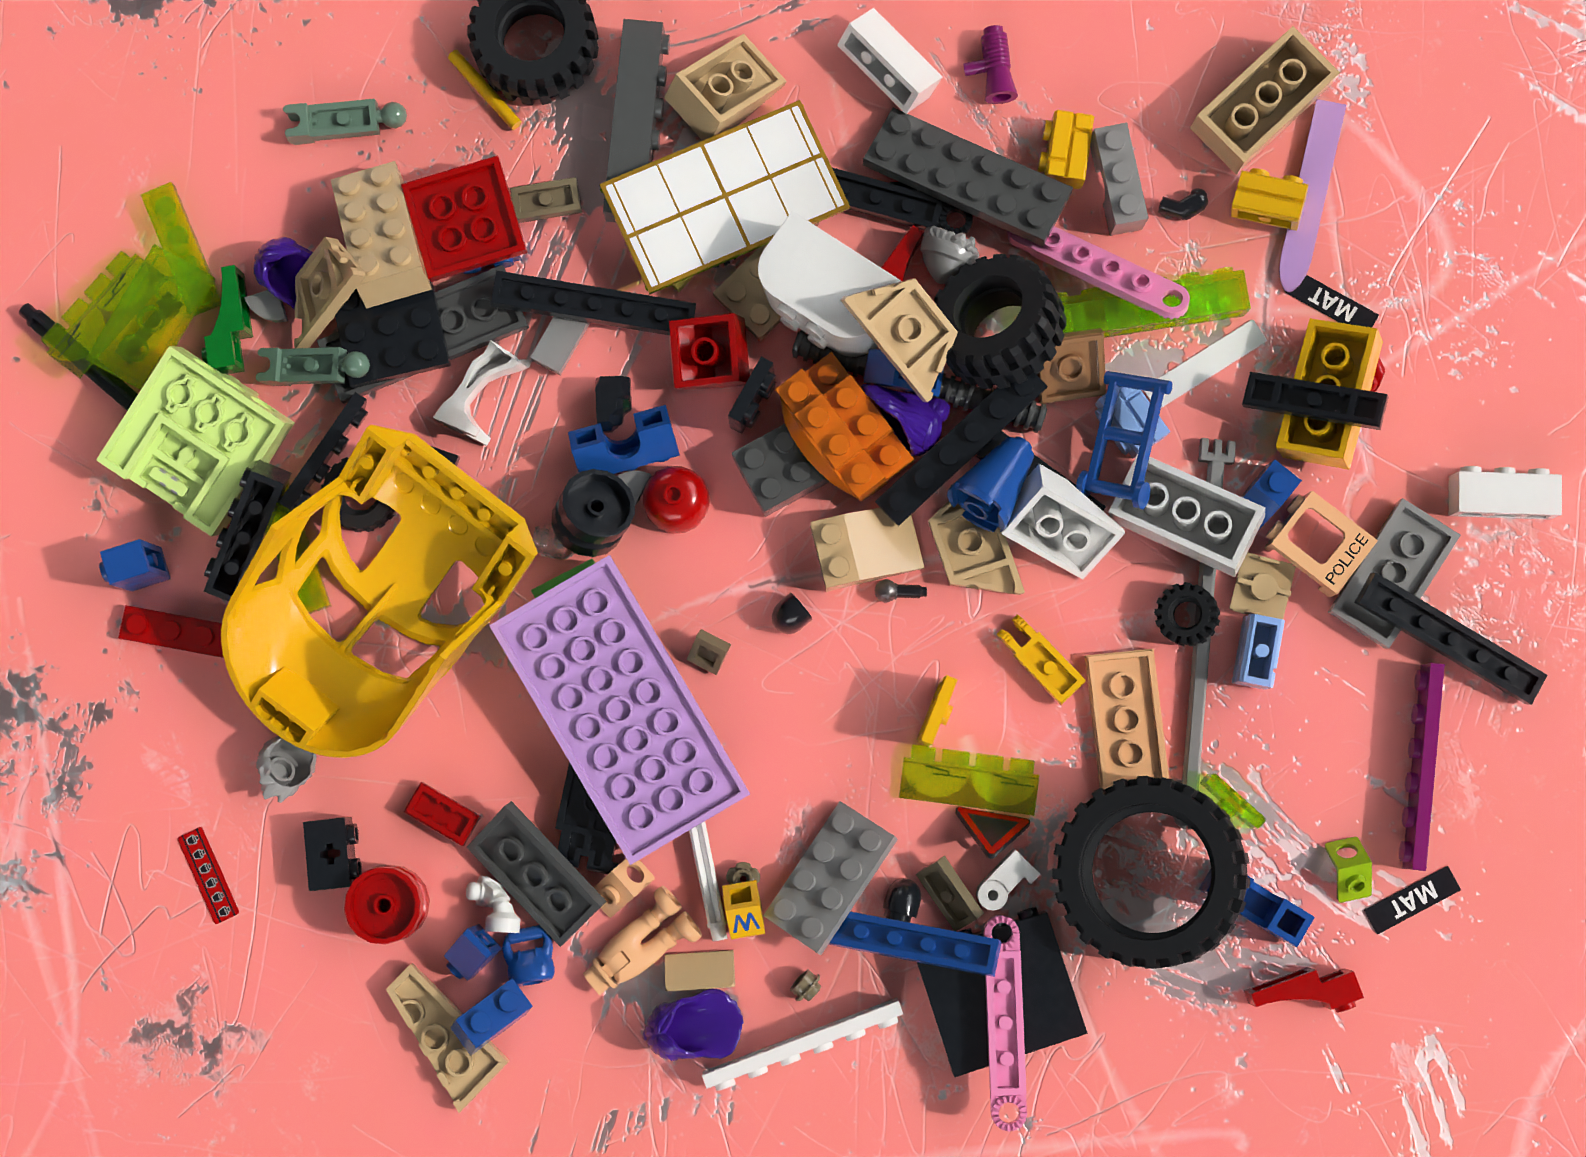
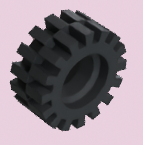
M1184 582V585H1172L1173 588L1171 590L1166 589L1163 592L1165 595L1162 599L1158 598L1156 602L1158 608L1155 609L1154 615L1157 616V620H1155L1157 627L1160 628V632L1165 637L1178 645H1189L1191 647L1196 646L1200 642L1203 644L1207 641V637L1214 635L1215 627L1219 626L1220 620L1218 615H1220V609L1217 607L1215 598L1197 584L1192 585L1191 583ZM1184 602H1193L1200 609L1199 621L1192 627L1185 628L1179 626L1174 617L1176 608Z

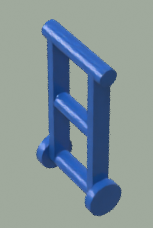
M1106 371L1104 384L1108 385L1089 471L1083 470L1079 474L1076 488L1087 498L1091 492L1132 500L1134 508L1144 509L1150 497V485L1148 482H1144L1163 397L1164 394L1169 395L1171 393L1172 381ZM1120 387L1152 392L1143 432L1111 427ZM1108 440L1140 446L1131 486L1099 480Z

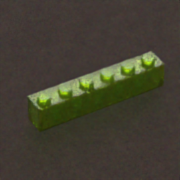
M1223 267L1214 270L1211 275L1200 276V272H1190L1181 275L1178 280H1172L1183 286L1190 296L1189 307L1183 317L1180 316L1179 319L1173 318V320H1170V318L1165 319L1162 315L1160 316L1151 310L1147 311L1107 291H1101L1099 287L1084 289L1080 295L1068 296L1067 292H1059L1057 294L1062 301L1066 316V327L1062 331L1063 333L1101 328L1104 338L1244 317L1251 309L1244 270L1233 271V267ZM1169 295V297L1163 299V303L1169 307H1176L1181 304V299L1179 300L1178 296L1176 298L1175 295L1173 297Z

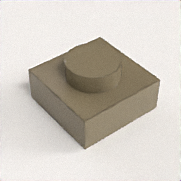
M701 629L694 640L687 660L717 675L731 644Z

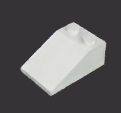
M1038 464L1026 478L1010 521L1001 534L1083 580L1122 538L1125 530L1067 479Z

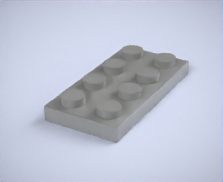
M1404 498L1400 499L1376 535L1375 539L1378 542L1348 579L1328 613L1384 649H1389L1401 630L1354 603L1370 573H1378L1421 599L1461 535Z
M839 801L763 916L819 955H822L898 839Z

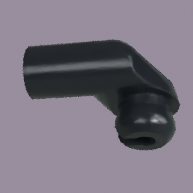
M1197 188L1192 190L1191 194L1181 201L1163 196L1158 212L1181 220H1189L1204 211L1208 205L1207 193Z

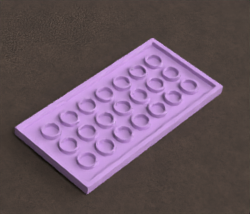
M611 555L601 559L489 625L630 865L750 795L745 783Z

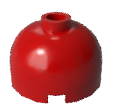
M668 466L656 471L647 481L643 491V508L648 519L659 529L671 534L686 533L695 529L705 518L710 507L709 491L704 480L695 471L683 466Z

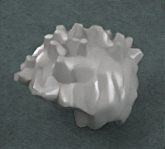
M279 736L265 742L256 762V768L260 774L259 783L263 791V798L266 800L277 796V802L282 803L287 797L293 796L298 791L299 786L304 785L315 772L316 754L298 748Z

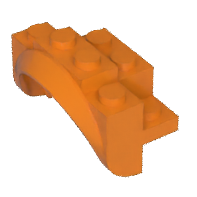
M832 352L806 372L803 369L799 370L775 389L780 396L786 427L803 455L828 481L860 501L867 499L888 484L890 478L914 461V458L894 434L884 417Z

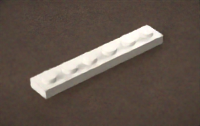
M898 998L891 999L703 1071V1081L706 1089L715 1086L716 1091L726 1089L736 1084L734 1078L748 1074L749 1079L768 1072V1065L780 1061L781 1066H785L800 1060V1053L813 1049L814 1054L826 1051L834 1046L832 1041L845 1037L847 1041L866 1035L865 1029L878 1024L879 1029L894 1025L899 1022L897 1016L903 1015V1011Z

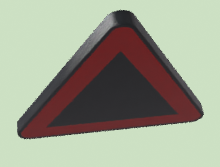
M961 806L957 807L955 812L986 857L990 859L995 858L1030 826L1029 819Z

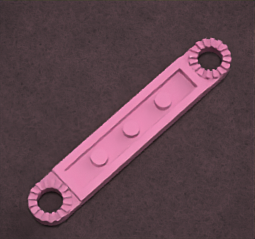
M1055 226L1043 247L1007 231L1008 241L1011 242L1012 246H1016L1017 249L1020 248L1029 252L1031 256L1147 311L1151 310L1160 316L1162 315L1165 319H1179L1188 310L1190 296L1183 286ZM1169 295L1171 297L1175 295L1176 298L1178 296V299H1181V304L1176 307H1169L1163 303V299L1169 297Z
M996 915L986 922L983 936L992 938L993 927L999 923H1006L1011 928V937L1007 942L1001 943L995 977L985 975L990 1112L996 1126L1010 1132L1021 1128L1027 1117L1020 933L1018 925L1013 919L1005 915ZM1004 1103H1013L1019 1109L1018 1117L1012 1122H1004L999 1117L1000 1107Z

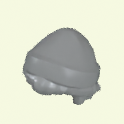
M931 226L927 227L923 233L924 238L920 248L923 261L932 278L939 284H944L951 275L953 277L960 272L959 268L965 264L970 266L976 263L975 259H978L980 256L978 249L975 247V238L971 236L969 239H966V234L963 232L955 235L952 231Z

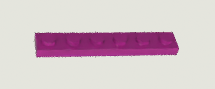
M1422 664L1420 670H1417L1414 686L1418 690L1417 704H1414L1411 713L1412 724H1415L1414 738L1410 739L1408 746L1409 758H1412L1411 772L1407 773L1405 780V790L1409 793L1408 806L1404 807L1402 813V825L1406 827L1405 841H1402L1399 847V859L1403 862L1402 869L1426 871L1445 664Z

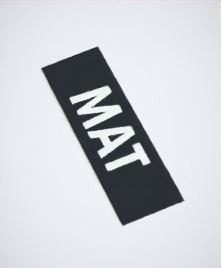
M1308 275L1305 276L1300 286L1293 292L1285 291L1290 296L1339 323L1372 328L1379 314Z
M1446 866L1364 911L1378 935L1461 891V888L1450 868Z

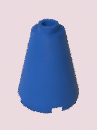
M1007 437L950 486L947 492L950 504L955 507L958 503L965 510L962 516L974 525L989 532H995L997 527L1000 528V532L1004 531L1010 521L1034 459L1031 444L1021 437Z

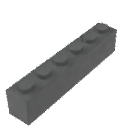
M623 19L606 181L651 163L653 150H659L660 130H656V120L663 117L664 99L659 98L660 86H666L667 66H662L663 54L669 55L670 35L665 34L663 22ZM604 197L603 214L608 222H616L611 208Z

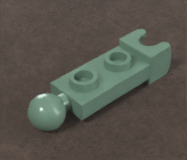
M375 99L312 105L299 103L283 107V111L291 121H300L298 126L285 130L288 142L294 145L311 144L320 140L380 135L379 123H384L386 126L396 129L402 127L407 118V112L403 105L397 102H390L385 104L382 110H378V103Z
M341 347L260 348L258 355L269 358L270 367L266 372L258 373L256 380L270 386L345 383V372L352 378L363 377L369 371L370 363L369 359L362 352L353 351L347 354V350Z

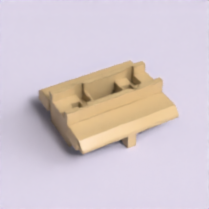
M1247 552L1238 570L1229 609L1242 614H1258L1283 620L1288 598L1292 593L1290 589L1296 566H1292L1293 564Z

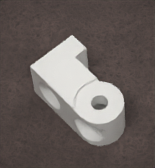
M1013 848L980 882L976 891L977 900L987 910H999L1006 904L1008 894L1023 878L1032 884L1040 873Z

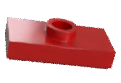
M420 782L403 811L461 846L465 845L481 818V815L424 782Z

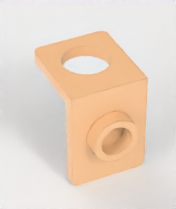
M625 859L594 887L607 901L601 909L609 918H612L648 886L655 877L640 860L630 865L628 860ZM627 867H634L639 871L641 882H634L628 877Z

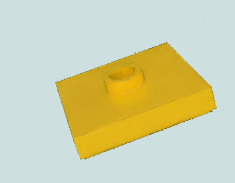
M948 675L940 679L916 739L918 740L917 742L926 746L932 745L940 724L946 726L953 706L948 704L958 679Z

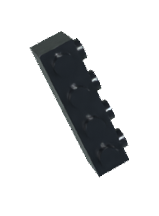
M259 460L252 469L246 468L239 484L240 487L244 488L240 499L234 498L227 515L232 518L228 529L223 527L216 542V547L220 548L217 558L212 557L205 570L204 576L208 577V581L203 592L229 602L271 527L279 507V501L292 474L291 472Z

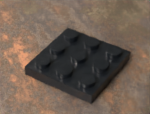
M430 282L432 290L367 309L357 289H355L348 301L336 313L335 318L342 348L347 350V354L353 351L362 352L369 359L370 363L369 371L365 376L352 378L348 375L349 384L352 388L451 366L433 282Z

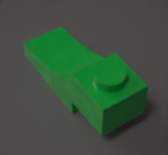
M235 265L221 267L222 297L219 315L211 335L204 337L205 347L201 350L202 360L220 373L227 375L245 372L240 339L253 337L249 306L244 298L247 297L245 276Z

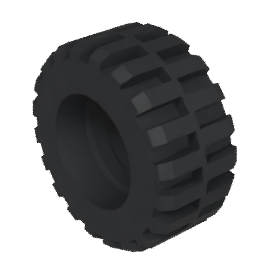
M477 0L479 7L473 6L471 8L469 18L472 24L470 23L467 26V36L471 42L469 46L482 76L487 79L489 85L496 92L502 90L505 98L515 101L517 97H520L522 104L533 105L536 99H540L542 105L551 104L552 97L559 95L562 100L570 96L568 89L573 86L578 90L584 84L583 74H591L594 68L592 59L598 56L599 47L597 40L599 38L590 5L586 3V0ZM541 14L553 17L562 23L564 36L561 43L551 54L544 58L530 61L521 60L509 55L504 49V39L508 30L523 17Z
M993 254L991 259H987L984 256L975 259L976 263L970 266L965 264L960 267V272L954 277L951 275L944 282L945 288L943 290L939 289L934 301L958 331L953 346L946 355V363L952 372L971 386L978 384L980 388L992 389L993 385H997L998 389L1010 387V383L1013 382L1021 384L1027 381V376L1032 373L1037 375L1044 369L1043 364L1047 360L1051 362L1057 353L1055 347L1062 344L1065 335L1062 330L1066 327V316L1062 301L1052 283L1036 263L1031 260L1025 261L1023 257L1017 255H1010L1007 258L1006 254ZM1008 306L1021 307L1016 319L1005 330L989 337H974L979 324L992 312Z

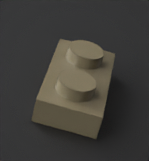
M576 177L510 188L519 223L582 213Z
M945 856L916 874L954 931L965 927L984 914Z

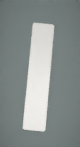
M1250 320L1158 378L1172 381V391L1169 395L1164 394L1161 408L1264 344L1267 339L1255 321ZM1144 391L1151 401L1152 392Z

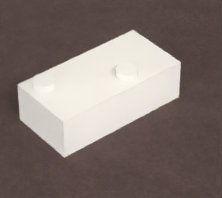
M1137 456L1122 483L1123 485L1131 486ZM1149 457L1144 482H1148L1150 485V497L1144 509L1134 508L1132 500L1115 497L1108 511L1109 517L1126 529L1235 577L1265 518V507Z

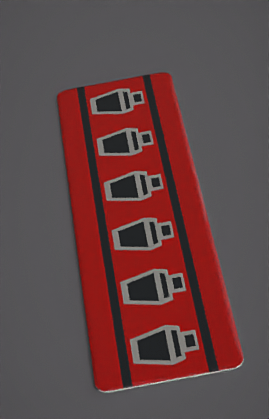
M199 827L178 837V842L214 923L219 924L238 915L240 911L203 828Z

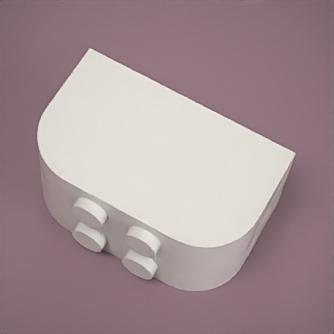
M791 211L768 243L758 263V274L771 308L781 316L780 321L793 331H797L799 328L809 334L808 340L817 347L824 349L827 346L836 353L847 357L863 356L869 353V349H876L878 347L840 300L844 296L901 282V280L794 211Z

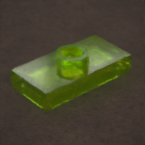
M1216 773L1207 774L1200 781V784L1219 800L1217 805L1224 809L1231 818L1236 815L1250 829L1258 830L1265 823V817Z

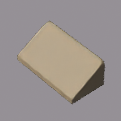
M734 950L665 954V991L735 987Z

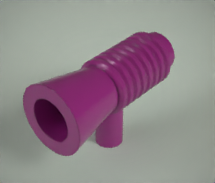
M991 25L984 28V35L981 37L983 59L964 63L965 76L987 73L985 101L989 104H1004L1015 100L1018 97V93L1010 72L1011 64L1007 33L1003 32L1002 26Z

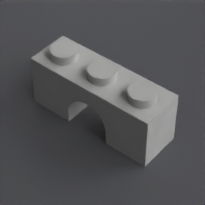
M1126 122L1095 128L1091 136L1090 149L1095 172H1101L1105 189L1103 208L1109 235L1113 236L1142 230L1149 217L1128 124Z

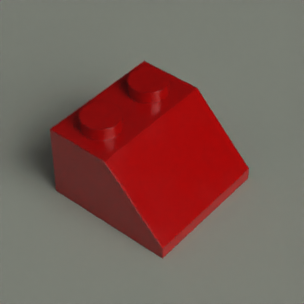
M730 313L669 321L675 389L725 388L746 384L750 377L744 317Z

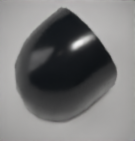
M791 592L775 606L772 613L773 625L779 632L784 634H794L812 621L809 612Z
M901 878L895 880L890 885L883 904V908H885L884 917L909 923L912 917H917L921 903V891L914 881Z

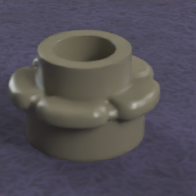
M747 862L737 863L736 867L730 868L726 875V881L729 884L742 883L740 881L741 876L746 877V882L756 880L758 883L760 881L759 871L756 868H752L751 864Z
M807 969L796 979L790 988V991L797 996L796 1001H801L803 998L810 1001L821 989V985L818 983L820 980L819 974L814 975Z

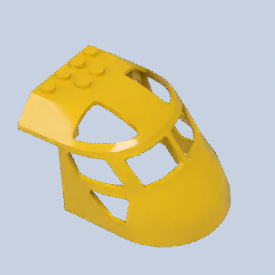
M369 425L340 475L271 525L228 602L222 620L221 644L226 668L237 692L252 713L266 727L285 741L305 751L327 757L348 758L365 755L382 747L393 738L413 715L432 688L462 656L474 637L493 619L538 554L525 518L417 435ZM343 495L354 498L360 504L365 503L372 497L388 505L401 516L399 524L365 570H360L352 561L342 539L340 509ZM325 506L320 533L295 562L296 548L302 530L309 518ZM281 551L277 576L273 580L255 585L261 573ZM320 558H325L331 572L343 588L368 611L367 615L341 642L335 641L310 616L297 593ZM456 561L463 562L476 574L478 579L472 590L482 598L484 606L469 621L451 625L433 623L422 618L421 612ZM378 620L411 639L424 644L439 646L437 652L408 678L382 672L352 653V648L373 623Z

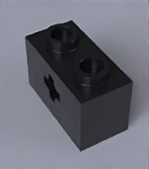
M352 817L303 822L309 891L350 887L352 882L362 874L360 858L355 857L354 844L359 842V831L357 824H353ZM333 849L340 850V856L335 857V859L329 857L328 851Z

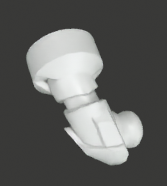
M480 875L477 883L470 882L467 885L466 898L468 900H475L476 905L493 908V912L486 917L485 931L520 933L521 919L514 913L513 906L509 903L511 898L506 894L501 884L488 876Z

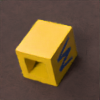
M753 880L722 886L731 940L765 934L757 881Z

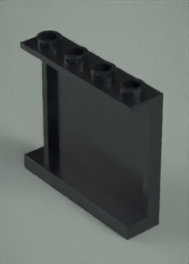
M1037 907L1017 912L1018 919L1014 920L1018 925L1020 933L1025 1054L1088 1034L1048 913L1044 910L1038 912ZM999 923L993 927L992 938L999 939L1002 943L1010 939L1011 928L1009 925ZM971 928L958 932L983 936L984 930L972 933ZM917 962L954 1077L988 1067L985 975Z

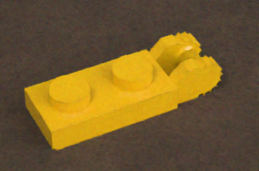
M1016 615L1012 619L1014 626L1030 640L1021 647L1003 629L997 633L998 638L1014 653L1013 656L1062 705L1086 680L1040 632H1036L1022 617Z

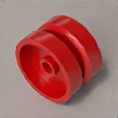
M382 866L365 871L352 882L346 893L344 912L348 925L358 937L369 943L386 945L410 937L421 928L428 915L430 898L425 883L416 873L401 866ZM384 899H388L391 903L388 911H386L387 906L383 905Z

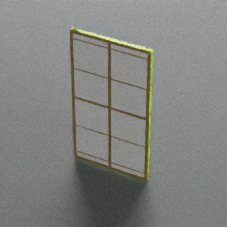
M800 100L599 184L600 191L607 201L645 284V290L648 291L649 295L767 245L791 211H794L812 224H816L850 209L849 201L845 197L807 116L804 105Z

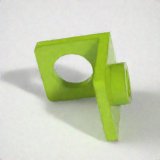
M1351 837L1326 843L1325 850L1336 868L1338 901L1343 903L1370 897L1372 895V861L1359 838ZM1341 848H1352L1357 854L1351 858H1343L1337 854V851Z

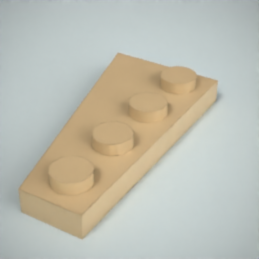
M412 963L386 988V991L408 1028H411L419 1042L420 1049L425 1057H428L437 1073L436 1076L443 1088L445 1087L454 1101L453 1104L456 1110L460 1113L510 1060L491 1041L470 1056L450 1028L453 1022L463 1013Z

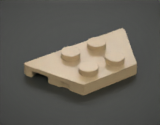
M324 237L295 276V319H302V334L299 338L294 339L295 348H310L365 278L363 269L338 239Z
M908 279L844 296L840 301L923 402L928 403L934 394L931 391L938 373H942L947 361V352L952 348L958 331L916 279Z
M949 501L928 520L949 585L1014 595L1025 593L1007 538L1001 534L999 527H997L995 532H989L974 525L962 516L965 510L958 503L953 507Z

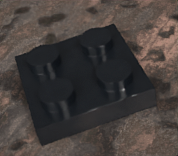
M762 356L728 414L730 428L743 434L746 427L751 429L760 415L758 410L759 403L762 398L769 399L777 384L774 381L776 375L774 374L773 362Z

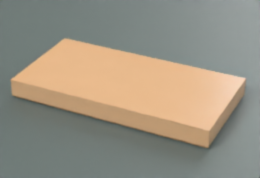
M1154 648L1084 656L1099 787L1106 789L1113 786L1114 781L1137 779V776L1169 779Z

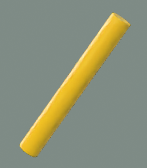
M457 49L453 50L448 55L449 61L512 130L517 129L522 123L518 116Z

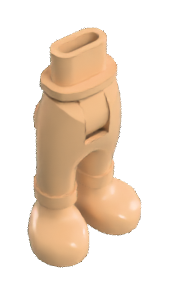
M662 885L655 890L654 898L656 904L653 909H647L641 917L620 930L605 945L599 956L592 960L594 965L583 973L586 980L599 995L609 987L615 989L620 983L640 975L657 962L669 948L674 947L677 944L676 940L685 938L690 942H696L702 936L695 921L684 911L667 928L664 927L648 942L641 944V941L654 929L656 930L661 926L664 920L682 909L680 902L665 886Z

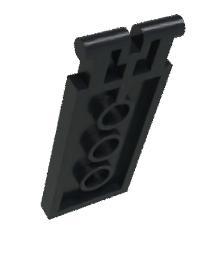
M569 762L555 829L562 830L558 850L575 868H579L581 856H587L586 870L608 875L619 865L618 862H613L617 842Z

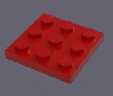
M498 155L401 184L430 282L528 253Z

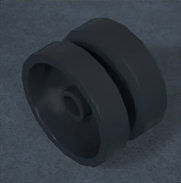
M590 469L577 473L569 479L552 510L551 525L556 538L566 549L578 555L596 557L607 554L618 545L635 516V500L631 489L621 478L608 471Z

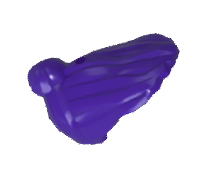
M287 237L267 241L266 244H263L258 249V253L254 257L253 269L257 282L295 310V276L313 252Z
M863 384L861 386L864 393L880 407L894 434L904 447L910 451L911 456L924 455L937 443L942 432V422L947 420L950 412V405L945 400L934 397L927 403L923 402L916 394L898 392L879 385Z
M708 989L692 997L681 998L671 1003L665 1002L656 1006L652 1011V1015L647 1020L643 1038L656 1055L666 1060L676 1061L678 1059L701 1057L721 1059L735 1051L740 1040L742 1024L744 1023L743 1015L737 1002L732 1000L724 991Z

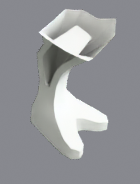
M490 340L485 352L472 361L462 383L454 394L442 403L433 418L442 425L487 446L491 438L471 416L470 404L489 382L502 376L525 370L530 367L532 361L518 359L512 353Z

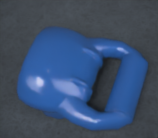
M540 925L521 928L520 933H507L504 938L502 951L508 965V979L513 978L519 987L551 980L555 973L552 960L553 942L547 932ZM543 938L542 947L523 951L518 950L517 952H513L511 949V944Z

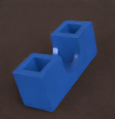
M666 405L634 413L636 429L625 440L617 441L608 438L603 432L601 423L568 432L571 451L578 472L597 469L615 474L622 471H632L640 466L664 462L672 457L679 456L676 438Z
M1211 869L1199 887V890L1207 895L1211 884ZM1248 876L1250 878V889H1246L1244 902L1247 903L1244 911L1240 912L1239 915L1286 944L1298 947L1315 917L1287 899L1281 898L1254 882L1253 878Z

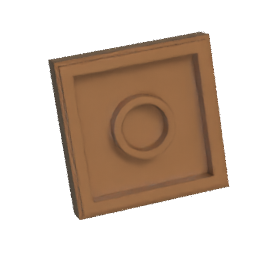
M1101 328L1064 333L1062 344L1055 347L1056 355L1051 362L1047 360L1043 364L1044 369L1037 374L1048 386L1038 396L1040 404L1097 397L1107 393L1106 384H1104V335Z

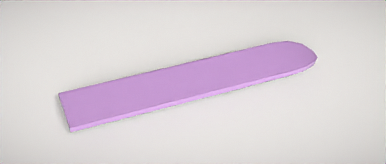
M1320 99L1316 100L1299 178L1303 180V183L1309 184L1308 193L1298 230L1287 229L1280 257V282L1286 292H1293L1300 286L1311 264L1346 104Z

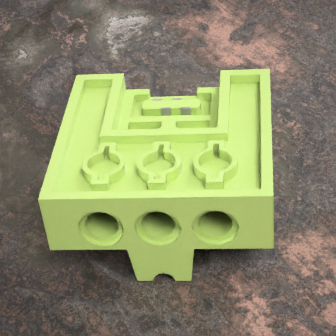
M169 346L96 461L123 479H130L142 488H147L182 513L185 520L212 537L220 535L223 527L227 528L232 520L227 515L234 498L240 499L244 488L240 487L239 484L246 468L252 469L259 460L269 463L295 422L259 399V393L245 386L232 375L220 373L183 347Z

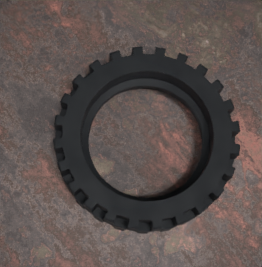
M1137 776V779H1120L1114 781V785L1111 787L1097 789L1092 793L1093 798L1087 803L1080 802L1074 809L1077 814L1071 822L1065 821L1061 829L1065 833L1061 845H1055L1054 854L1058 855L1057 869L1052 868V878L1058 880L1060 892L1055 893L1057 902L1063 904L1066 909L1067 915L1064 918L1069 926H1075L1081 934L1079 938L1086 945L1091 944L1098 949V954L1107 959L1112 958L1120 961L1122 965L1129 967L1136 966L1144 967L1145 969L1172 967L1199 959L1206 952L1214 950L1221 944L1220 941L1226 934H1230L1235 928L1236 924L1234 923L1239 913L1244 911L1247 903L1244 902L1246 889H1250V878L1247 875V864H1250L1248 853L1244 851L1241 842L1243 838L1239 830L1230 821L1231 817L1206 794L1168 778ZM1147 812L1167 814L1187 824L1200 837L1207 850L1211 864L1209 892L1199 911L1183 925L1173 930L1159 933L1137 931L1114 919L1103 907L1097 896L1092 874L1095 852L1100 841L1110 828L1129 816Z

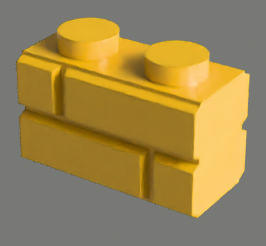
M1063 110L1054 111L1052 120L1045 121L1042 140L1048 141L1047 152L1040 153L1038 172H1043L1044 175L1069 185L1074 189L1082 188L1086 177L1094 123L1093 115L1075 114Z
M1252 168L1250 172L1242 170L1232 203L1231 217L1297 231L1309 184L1303 183L1301 178L1293 175H1285L1281 179L1272 177L1268 171L1259 168Z

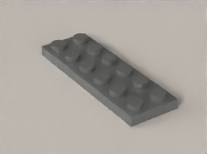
M894 107L863 158V166L1042 247L1073 190V187L912 115L905 114Z
M503 265L435 292L450 360L487 346L490 340L496 342L529 328L523 311L491 306L496 270L506 272ZM339 332L317 340L319 348H342ZM345 372V383H334L340 401L345 404L349 402L355 392L364 396L413 375L352 388L349 384L348 375Z

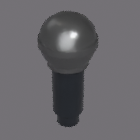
M884 579L875 586V595L879 601L888 603L897 598L927 597V587H921L920 585H898L891 580Z

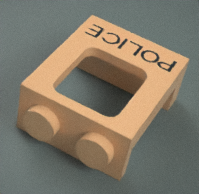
M1310 491L1304 496L1298 494L1286 509L1290 513L1283 523L1278 520L1266 534V537L1270 540L1264 548L1269 552L1274 549L1321 585L1318 588L1319 591L1327 597L1334 596L1339 593L1378 540L1314 491ZM1306 509L1314 510L1339 529L1344 536L1342 542L1324 564L1318 563L1288 539L1289 531Z

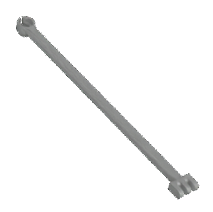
M1201 438L1198 462L1208 463L1206 482L1223 489L1224 464H1234L1236 441L1228 440L1226 453H1222V440L1214 439L1213 451L1208 452L1209 438ZM1200 562L1198 585L1214 597L1216 569ZM1197 605L1195 614V624L1200 619V609ZM1211 635L1206 638L1207 641L1203 644L1200 642L1193 646L1182 784L1198 791ZM1173 817L1178 827L1186 829L1187 824Z

